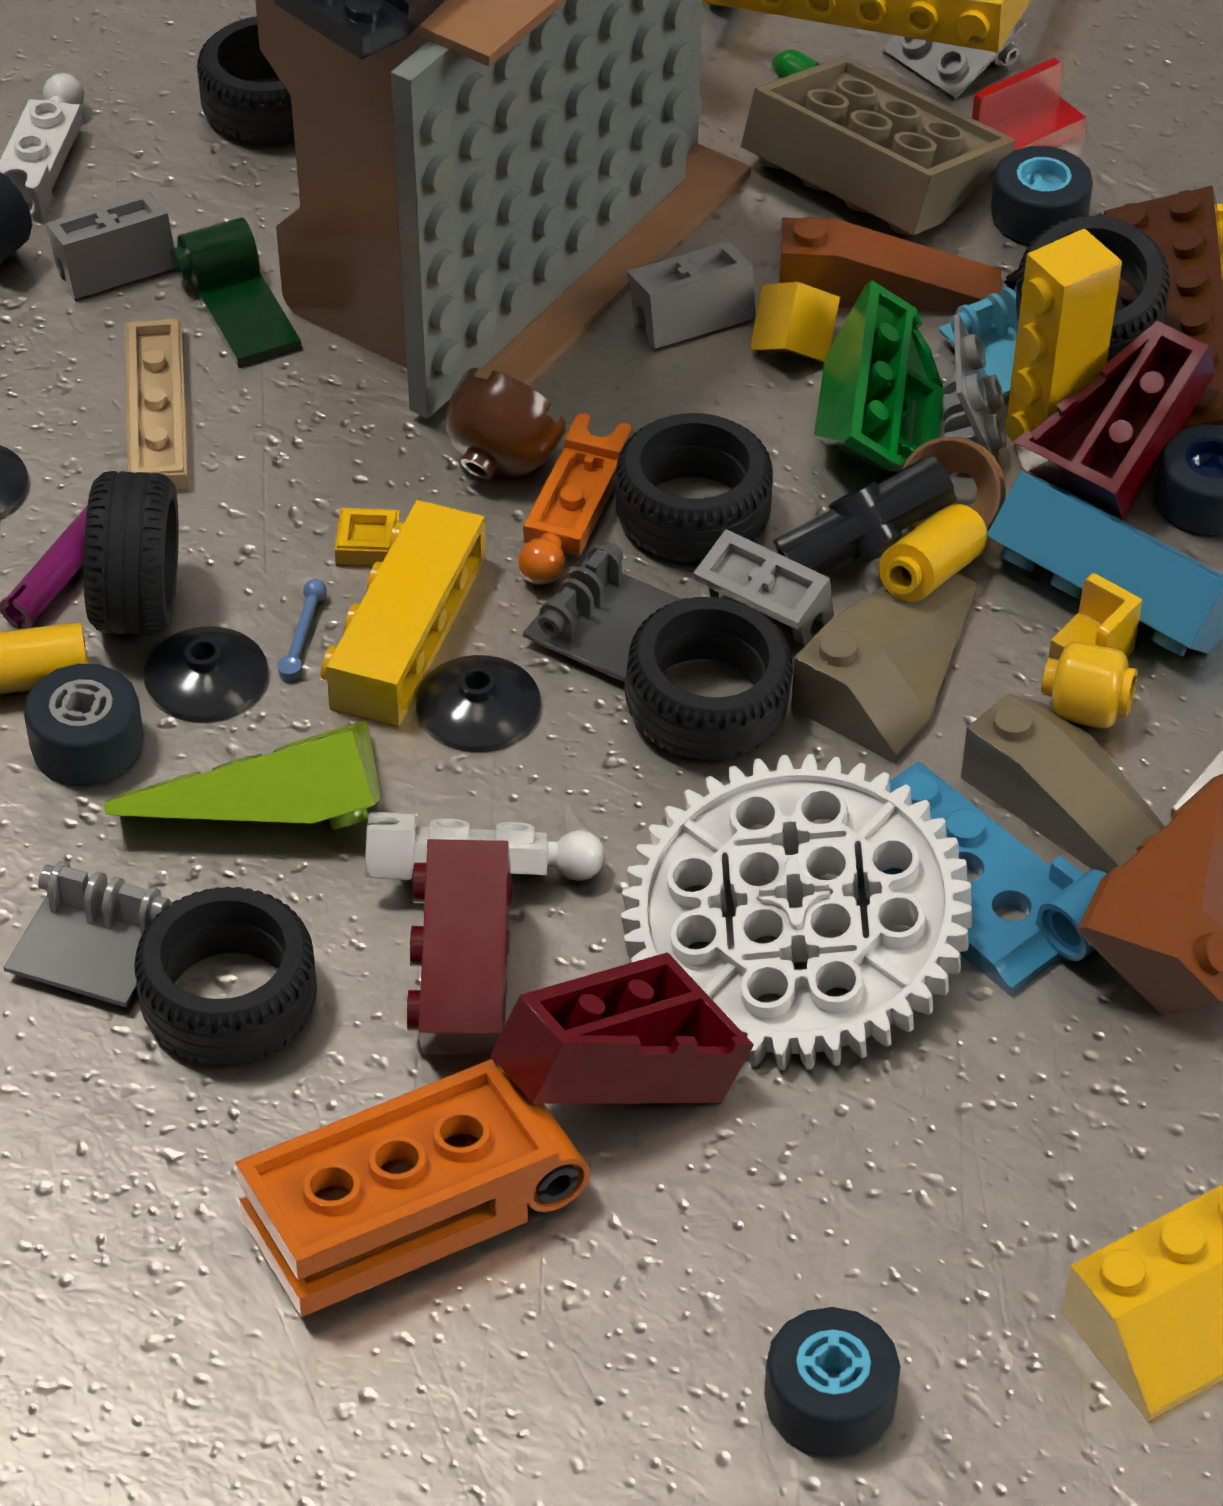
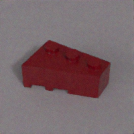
M1156 321L1100 368L1101 374L1075 396L1069 394L1057 404L1058 410L1030 433L1027 430L1013 441L1024 470L1069 491L1124 520L1157 468L1162 449L1181 430L1215 376L1209 345L1159 321Z
M427 839L426 863H414L413 902L424 903L423 926H411L410 966L421 967L420 990H408L407 1031H419L422 1054L491 1055L506 1024L507 954H509L510 948L508 920L513 890L509 841Z
M666 952L521 994L490 1056L532 1104L722 1103L754 1044L679 963Z

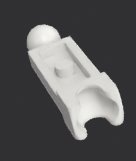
M67 73L55 74L46 81L43 87V100H28L0 159V172L9 177L21 191L26 203L32 206L30 214L33 221H40L45 217L53 199L52 188L83 122L80 106L84 100V89L76 77Z
M371 812L368 814L365 876L369 878L412 880L414 863H426L427 839L509 841L511 873L547 875V867H557L558 871L566 878L582 881L595 876L603 867L605 860L604 846L599 838L583 830L568 832L559 841H547V833L535 832L533 825L522 822H502L496 824V830L469 829L470 824L459 819H435L430 822V827L415 826V814Z

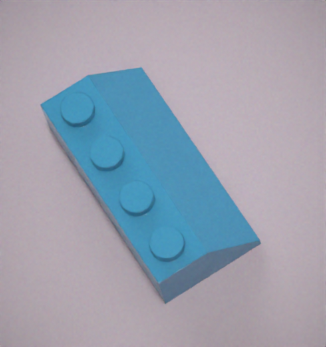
M1022 471L1019 473L987 533L988 537L1004 545L1000 554L1001 557L1032 572L1037 563L1054 573L1049 582L1051 585L1080 600L1083 582L1092 573L1143 599L1139 621L1156 629L1151 640L1180 656H1184L1188 648L1208 654L1223 639L1222 574L1059 486Z

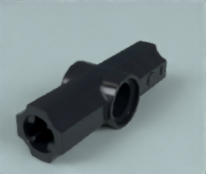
M931 455L899 470L895 475L878 484L873 481L842 496L828 505V511L774 539L773 542L778 554L823 574L852 557L856 560L879 550L903 535L901 532L903 529L957 501L954 485L945 468L934 455Z

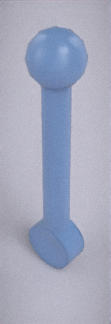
M317 579L306 582L303 587L306 601L288 656L281 658L277 663L278 675L285 682L297 681L303 674L300 656L317 603L324 600L327 594L325 584Z

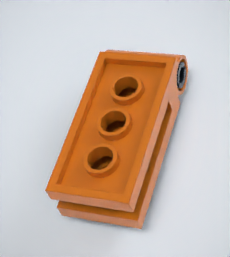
M493 1059L235 1162L237 1181L246 1194V1197L239 1199L241 1218L301 1317L528 1222L527 1203L533 1210L538 1212H550L560 1209L579 1196L590 1178L588 1164L546 1105L532 1104L503 1069L496 1065Z

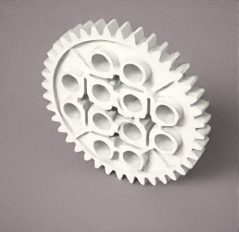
M814 754L806 756L801 769H793L789 757L781 755L777 770L769 772L768 767L759 758L754 761L752 776L746 777L735 765L729 767L730 784L724 786L720 781L709 776L705 778L707 796L702 797L696 792L689 789L684 792L686 811L668 805L665 808L667 826L657 824L649 826L651 844L637 845L636 853L639 865L628 866L627 875L630 887L622 890L625 911L621 912L624 934H626L624 935L628 957H632L631 962L668 952L754 1044L749 1053L751 1066L757 1067L765 1057L766 1052L774 1053L778 1070H785L790 1061L791 1054H800L801 1061L806 1070L813 1069L817 1052L825 1051L827 1058L836 1066L840 1065L841 1047L847 1045L860 1058L866 1057V1038L872 1036L876 1041L887 1047L891 1045V1024L911 1032L914 1029L913 1012L911 1009L930 1015L933 1012L931 993L947 995L949 992L948 974H959L961 970L960 952L968 950V928H972V906H970L972 904L971 882H967L966 860L959 859L957 839L947 838L946 821L944 818L931 819L930 803L927 800L912 804L911 787L907 784L890 793L889 774L886 772L878 775L871 782H867L865 764L859 763L848 775L842 774L840 757H834L825 770H818ZM819 819L832 820L831 822L825 824L813 823L815 820ZM757 824L767 825L765 828L758 830L747 829ZM798 849V853L786 855V850ZM858 868L863 869L866 899H869L870 905H867L868 938L863 937L860 906L856 905V900H859ZM891 868L905 870L895 875L883 873V871ZM824 874H835L838 876L831 880L817 879L818 876ZM761 879L772 881L763 886L750 885L752 882ZM726 880H730L733 907L736 916L732 917L734 948L731 950L726 917L724 916V912L727 911ZM695 885L706 886L704 889L696 892L684 891L688 887ZM898 924L911 927L903 932L888 930L889 927ZM830 930L843 932L841 936L834 938L820 936L822 933ZM763 936H774L777 938L773 942L766 944L753 942ZM699 941L710 943L705 948L697 950L686 948L690 944ZM807 962V969L794 970V963ZM834 988H845L850 991L839 997L824 994ZM769 993L783 996L777 1001L770 1003L756 1000L762 995Z

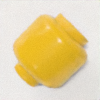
M1071 642L1062 651L1060 660L1048 658L1042 679L1041 695L1052 697V711L1059 717L1076 724L1108 729L1114 725L1118 716L1127 718L1129 715L1136 687L1137 669L1128 667L1127 656L1118 649L1082 642Z

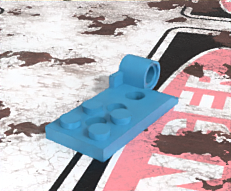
M920 761L890 780V793L907 784L911 787L912 804L927 800L930 803L931 819L944 818L946 821L947 838H956L958 841L959 859H965L967 870L973 871L980 877L971 882L972 904L970 906H972V928H968V950L960 952V954L1008 995H1013L1062 957L1072 961H1080L1095 950L1076 929L1101 879L1107 873L1093 869L1083 874L1061 855L1054 859L1049 866ZM891 868L883 871V873L895 875L905 870ZM1002 907H1013L1021 910L1027 917L1019 921H1008L997 916L994 911Z

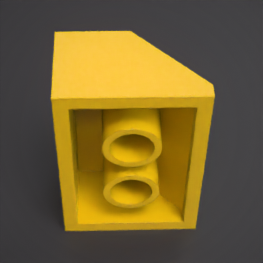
M1223 1184L1070 1265L1061 1313L1148 1422L1223 1381Z

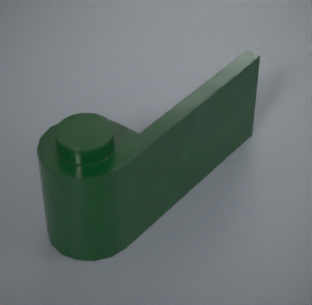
M243 217L178 235L177 247L170 250L175 273L180 281L188 279L238 368L302 349L301 339L260 273L255 239L247 221Z

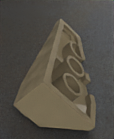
M1008 693L966 729L961 779L1092 870L1096 869L1108 874L1113 868L1124 865L1138 852L1136 847L1149 836L1158 834L1165 827L1095 739L1072 722L1053 713L1052 709L1044 703Z

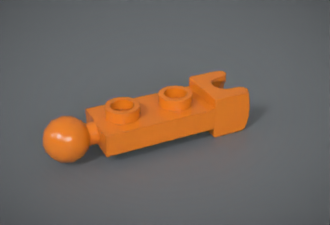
M579 413L575 417L565 436V447L523 525V542L526 544L520 549L517 564L525 580L535 585H548L556 581L563 573L565 565L563 553L581 556L616 486L617 461L624 444L633 435L630 424L620 423L612 434L598 437L588 432V426L590 425L589 414Z

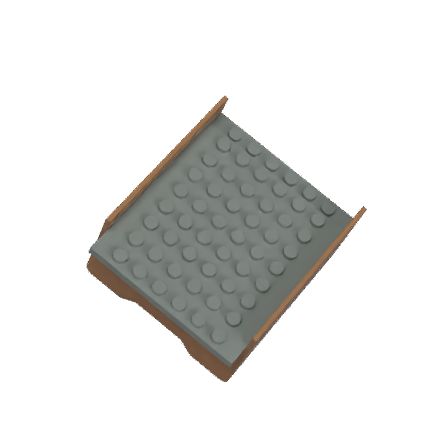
M255 0L260 50L290 93L300 206L276 226L283 298L288 307L301 318L407 368L409 410L427 419L451 398L463 374L470 368H479L475 377L488 380L494 370L507 374L529 386L630 290V283L627 279L628 270L661 261L751 175L750 165L698 143V124L702 110V100L699 98L700 73L704 62L703 55L701 54V29L705 20L702 0H445L406 39L362 60L276 6L274 0Z

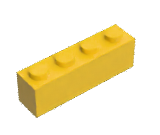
M1085 228L1027 253L1007 418L1005 421V433L1012 443L1025 431L1028 430L1031 433L1058 410L1056 405L1069 394L1075 396L1101 374L1100 368L1107 363L1122 261Z
M416 500L405 522L398 521L395 524L390 538L389 551L383 562L377 561L374 563L368 577L366 594L360 604L353 603L346 616L344 634L337 646H329L324 655L321 666V679L327 682L330 709L400 727L420 684L429 671L486 560L484 516Z

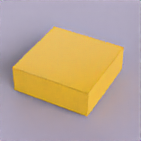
M340 508L334 549L335 564L373 566L377 561L383 562L389 551L393 528L400 521V510Z

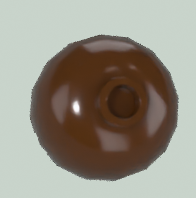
M470 368L463 374L454 389L446 414L447 434L453 447L462 456V466L473 475L489 480L493 475L502 478L524 477L545 464L556 450L566 432V422L562 415L555 424L546 414L551 403L525 383L494 370L488 380L475 377L479 368Z

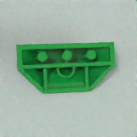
M873 280L863 288L825 357L814 436L823 440L832 449L841 451L860 464L898 472L903 468L906 460L915 449L927 441L938 438L943 384L931 349L918 329L922 322L917 308Z

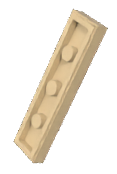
M182 319L125 322L127 472L160 473L166 475L175 484L176 490L189 489Z

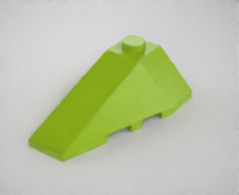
M365 720L287 743L285 746L273 750V753L262 756L261 753L248 755L212 768V771L201 774L200 771L123 793L103 802L106 815L309 824L329 819L331 828L337 829L367 820L368 813L366 808L374 806L381 797L370 733Z

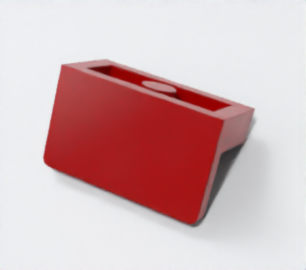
M1055 57L978 91L974 95L972 110L973 119L1016 139L1014 150L1028 146H1051L1056 148L1084 135L1087 117L1059 96L1063 63Z

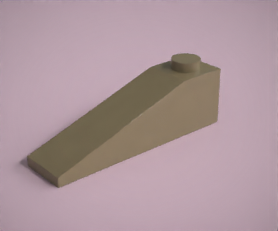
M956 573L927 597L917 602L899 600L882 586L831 619L794 657L791 709L896 764L931 724L936 701L942 684H945L950 661L956 644L960 641L977 592L978 583Z

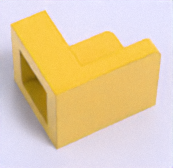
M800 282L763 284L752 334L751 350L759 353L789 352L815 362H824L832 344L840 297Z
M1095 573L1090 574L1083 582L1079 613L1051 639L1049 657L1060 660L1062 651L1071 642H1082L1118 649L1128 657L1135 648L1143 599Z

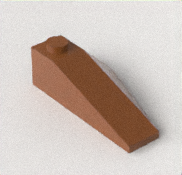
M782 217L779 283L800 282L839 296L838 308H853L863 288L871 280L911 304L918 311L956 312L957 308L962 305H971L985 299L989 294H998L1002 290L1001 269L837 219Z
M1223 774L1210 779L1172 814V821L1158 834L1147 837L1136 847L1138 852L1124 865L1113 868L1101 879L1076 929L1162 1016L1220 1003L1223 999Z

